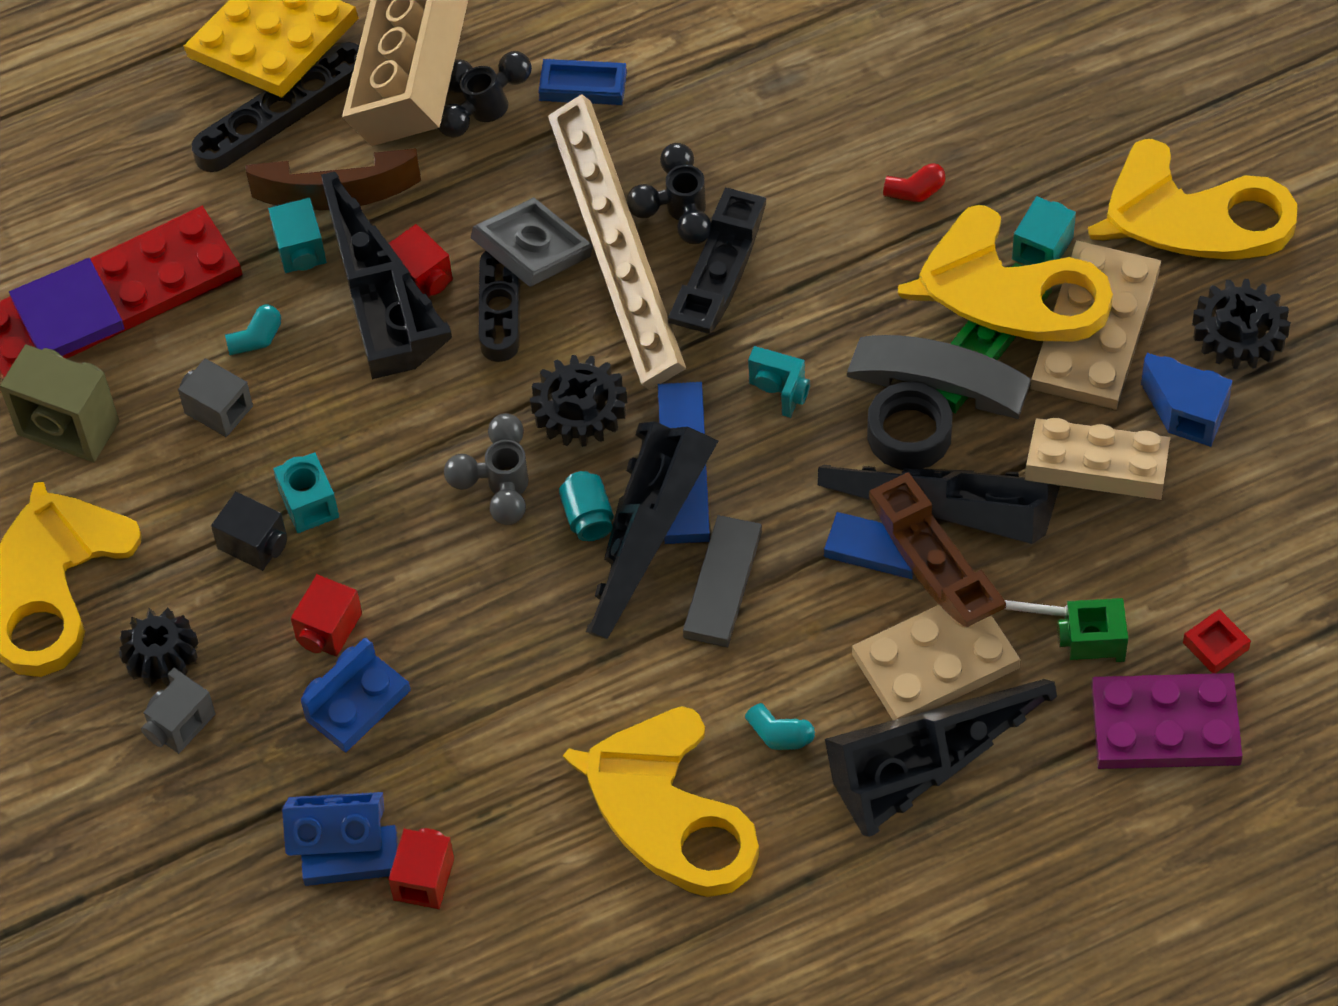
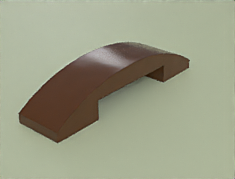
M416 148L374 152L375 166L291 174L289 161L246 165V174L252 198L275 206L310 198L313 210L319 211L329 210L321 177L322 174L336 172L341 184L349 195L357 200L360 206L397 195L421 181Z
M909 472L869 491L872 504L898 551L924 588L953 619L967 628L1006 608L1005 600L982 570L974 572L932 516V503Z

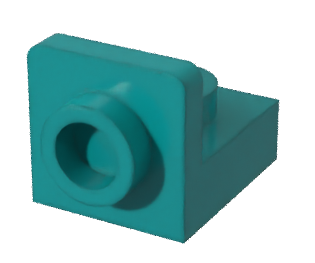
M754 346L748 359L749 384L755 385L768 393H782V416L791 418L796 405H803L810 389V379L805 378V360Z

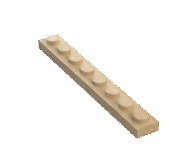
M581 94L548 115L640 382L647 389L652 390L658 384H662L685 370L686 366L671 324L668 323V315L592 103Z

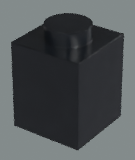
M236 491L211 524L217 549L262 571L272 558H277L282 553L287 542V533L282 514Z

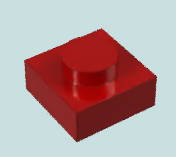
M1218 609L1184 633L1183 644L1212 674H1216L1247 652L1251 640L1221 609Z

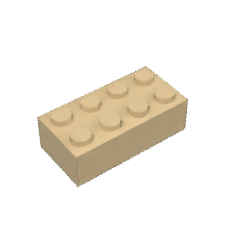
M370 0L342 118L371 146L440 128L468 0Z

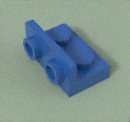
M364 638L355 647L351 646L343 651L336 665L322 678L314 679L306 687L301 698V704L306 721L346 753L411 690L409 681L377 657L373 643Z
M383 792L288 797L282 808L285 852L289 856L378 851L382 846L380 820L384 813Z

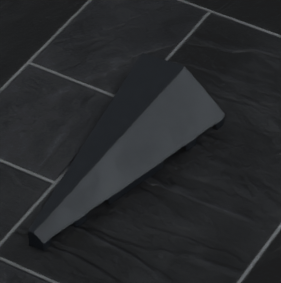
M337 173L322 174L323 187L372 380L415 370L452 338L450 326L447 322H443L433 308L431 300L417 287L408 269L375 225L372 226L363 214L357 200L352 198L346 191Z
M655 421L639 423L635 435L642 439L638 458L632 457L628 462L626 471L631 474L624 495L619 498L613 528L604 560L611 564L607 583L597 585L595 597L600 602L592 622L587 625V633L604 639L609 638L715 449L718 440L688 426L669 428Z
M831 465L818 467V486L871 500L869 497L870 490L909 472L932 503L933 517L1030 544L1046 536L1060 485L1024 480L1025 477H1019L1018 472H1005V475L976 473L974 470L904 468L902 474L876 472V468L870 466H863L862 470L831 467Z
M1042 679L826 738L825 743L833 784L862 835L870 837L880 831L878 827L894 814L907 811L913 806L912 801L930 787L940 786L993 746L992 740L1008 728L1018 727L1026 721L1025 715L1044 701L1054 700L1057 697L1055 682Z

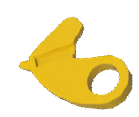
M1143 139L1136 142L1129 152L1113 189L1107 218L1088 227L1089 237L1092 240L1104 241L1131 237L1156 248L1179 254L1238 260L1268 256L1282 250L1294 236L1298 204L1285 186L1268 177L1248 175L1201 192L1187 195L1183 192L1182 188L1178 189L1172 180L1169 168L1171 161L1170 148L1165 143L1157 140ZM1243 201H1256L1271 207L1278 215L1279 222L1274 227L1265 231H1250L1235 224L1230 218L1228 211L1234 205Z
M983 205L968 207L959 216L929 255L919 274V279L898 285V295L903 299L937 301L959 316L981 326L1036 341L1073 342L1090 338L1106 325L1113 300L1108 277L1091 262L1066 257L1020 267L1002 266L995 248V241L1000 232L1001 216L998 212ZM1063 283L1076 284L1085 288L1092 295L1094 303L1091 308L1081 314L1067 316L1051 311L1043 303L1042 296L1045 291L1055 285Z
M44 482L34 483L29 504L16 517L0 543L1 663L18 675L43 677L64 669L80 653L85 629L70 594L65 571L94 558L105 556L114 559H125L133 556L141 544L142 537L136 521L76 498L48 493ZM48 612L57 615L64 621V629L60 638L50 647L43 650L26 651L19 649L11 642L15 626L24 617L33 613Z
M683 706L671 709L615 733L590 748L589 752L569 748L564 753L563 758L575 770L588 778V783L598 808L612 831L623 845L653 873L690 893L705 897L732 893L751 878L759 858V845L754 824L738 807L699 797L672 786L683 756L696 748L705 738L704 723L695 710ZM717 827L725 829L734 835L740 845L738 856L730 865L719 870L707 871L696 868L687 861L682 853L684 841L691 833L701 828Z

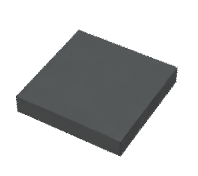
M534 197L473 226L470 237L529 287L591 257L593 245Z

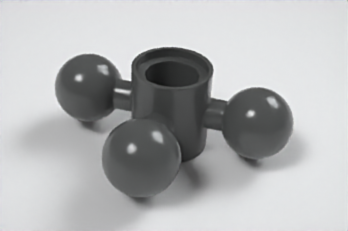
M508 413L497 415L489 424L488 435L493 444L485 453V462L477 463L470 455L456 454L446 462L444 467L446 481L456 489H468L479 478H488L489 487L495 494L490 502V513L494 520L502 525H513L523 518L526 504L521 493L525 491L529 482L525 451L519 444L523 438L524 428L516 416ZM506 467H512V468H513V469L508 470V471H502V470H501L502 468H506Z

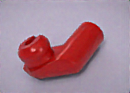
M930 163L923 166L908 179L887 175L883 196L912 202H923L944 185L945 171L939 164Z

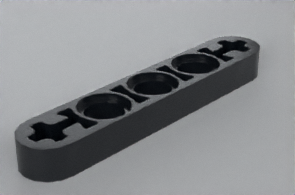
M351 42L335 45L282 98L264 91L201 131L192 141V151L197 166L207 172H218L225 169L348 89L359 45ZM312 79H319L325 82L322 88L315 91L303 88V85ZM277 101H287L291 104L290 108L284 112L276 113L269 110L270 106ZM243 123H254L257 125L256 130L250 134L242 135L235 132L236 128ZM211 148L213 151L219 150L216 153H213L210 150L205 152V150Z

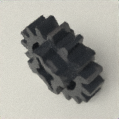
M1228 279L1225 282V289L1222 291L1212 285L1209 288L1208 297L1200 296L1197 310H1194L1192 326L1195 327L1194 341H1203L1201 352L1204 355L1213 351L1217 353L1215 363L1220 365L1226 358L1232 360L1233 369H1238L1241 361H1247L1252 369L1257 368L1258 358L1260 357L1268 363L1272 362L1274 351H1283L1291 322L1287 321L1288 307H1279L1281 296L1276 293L1268 297L1265 294L1267 285L1263 283L1257 289L1250 288L1249 279H1244L1241 287H1235L1234 283Z
M571 355L569 365L564 366L557 359L554 361V372L551 373L544 369L540 371L541 383L532 384L533 397L530 398L532 414H535L537 428L546 427L547 438L551 440L560 434L565 446H568L573 438H579L581 446L585 447L587 446L588 437L594 436L596 440L602 442L604 441L603 430L607 429L612 432L618 430L617 419H625L627 391L626 387H623L621 374H611L610 363L606 362L600 367H596L594 356H589L585 363H579L577 356Z

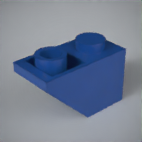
M1147 353L1144 358L1141 385L1168 433L1211 447L1229 405L1233 380L1224 378L1214 371H1203L1181 364L1171 357H1160Z

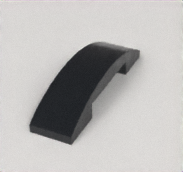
M725 187L711 219V234L706 241L688 285H682L668 316V323L710 334L715 329L728 308L745 270L766 206L765 197Z

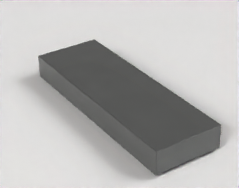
M717 515L684 625L683 637L685 639L729 647L762 534V524Z

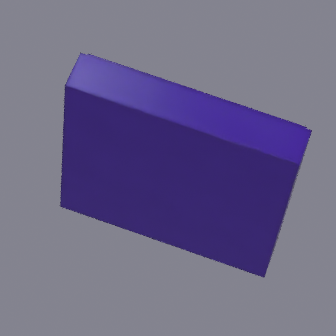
M86 258L9 291L11 300L35 348L40 350L44 348L52 349L63 356L125 329L123 321L90 258Z

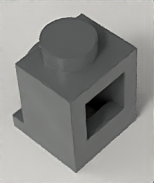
M173 668L168 673L171 684L165 690L155 693L150 699L144 711L147 722L142 726L141 731L154 745L162 747L165 744L179 754L216 713L209 692Z

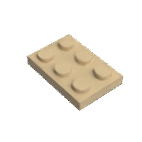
M1036 418L1024 480L1161 500L1170 437L1159 436L1151 431L1131 432L1116 430L1103 424L1088 426L1068 423L1060 418H1050L1047 420Z
M940 605L852 645L854 659L892 720L936 709L1020 668L1019 656L992 615L966 628L953 619Z

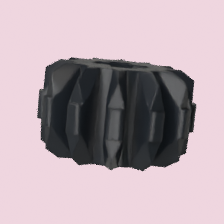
M167 607L160 616H156L155 612L148 608L146 619L140 620L131 617L130 625L132 629L121 631L120 640L122 646L120 647L119 656L122 663H125L129 675L134 680L142 677L144 683L150 688L157 679H162L163 684L169 686L170 679L168 673L173 668L186 676L188 673L186 665L197 664L198 656L195 649L198 648V638L196 632H193L189 620L184 615L175 618L173 611Z

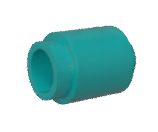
M579 471L569 475L560 486L559 495L571 531L576 533L582 541H595L607 536L613 528L611 522L614 519V514L602 478L597 474H591L587 471Z

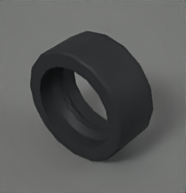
M902 382L888 386L875 396L868 410L867 440L873 454L884 464L898 470H904V468L923 469L932 466L943 458L951 445L952 410L947 399L935 388L923 383ZM903 410H917L929 415L936 422V432L926 440L915 443L901 442L891 438L884 431L883 424L884 420L893 413Z

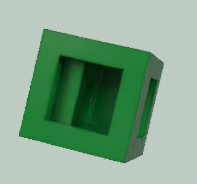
M1123 598L1067 601L1065 619H1058L1057 633L1059 647H1068L1070 660L1115 658L1116 662H1125L1128 631Z

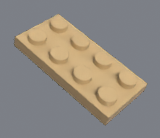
M1076 240L1071 258L1091 262L1108 277L1113 293L1112 308L1106 325L1090 338L1073 342L1043 341L1031 378L1030 389L1117 410L1158 279L1161 260ZM1063 283L1053 312L1067 316L1081 314L1091 308L1094 299L1085 288L1076 284Z

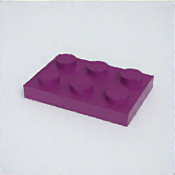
M1234 673L1092 677L1091 689L1098 769L1241 765L1243 756Z

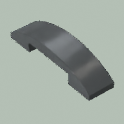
M901 335L860 337L847 371V377L885 387L890 386L893 379L923 383L938 390L975 398V409L1019 419L1031 384V378L981 353L945 342Z

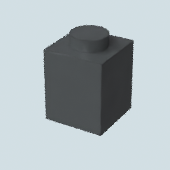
M206 358L195 370L189 371L184 376L178 388L184 413L225 437L232 432L253 407L247 381Z

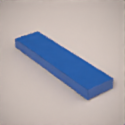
M702 382L658 384L659 423L669 428L688 426L705 434ZM706 465L664 538L665 544L710 542Z

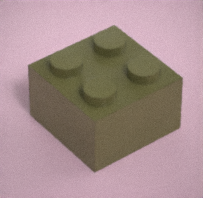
M25 344L0 384V389L17 435L95 463L120 422L105 373L91 363L83 362L80 364L63 358L52 349L44 348L40 350Z

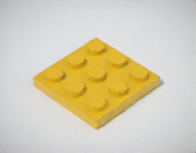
M229 0L184 45V49L188 58L282 98L345 34L359 17L355 6L340 0Z

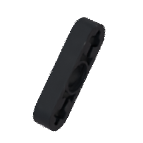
M485 251L479 261V342L481 352L487 359L503 362L513 358L520 347V278L504 266V281H496V264L502 263ZM502 296L511 300L510 306L504 310H493L488 307L489 301L495 297ZM495 325L503 326L504 338L501 344H494L496 339Z

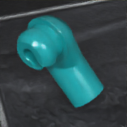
M264 304L256 310L246 330L225 334L229 355L268 347L281 325L280 312L274 306Z
M763 703L754 705L745 715L748 723L764 743L773 750L800 749L810 744L815 737L814 727L808 720H776Z

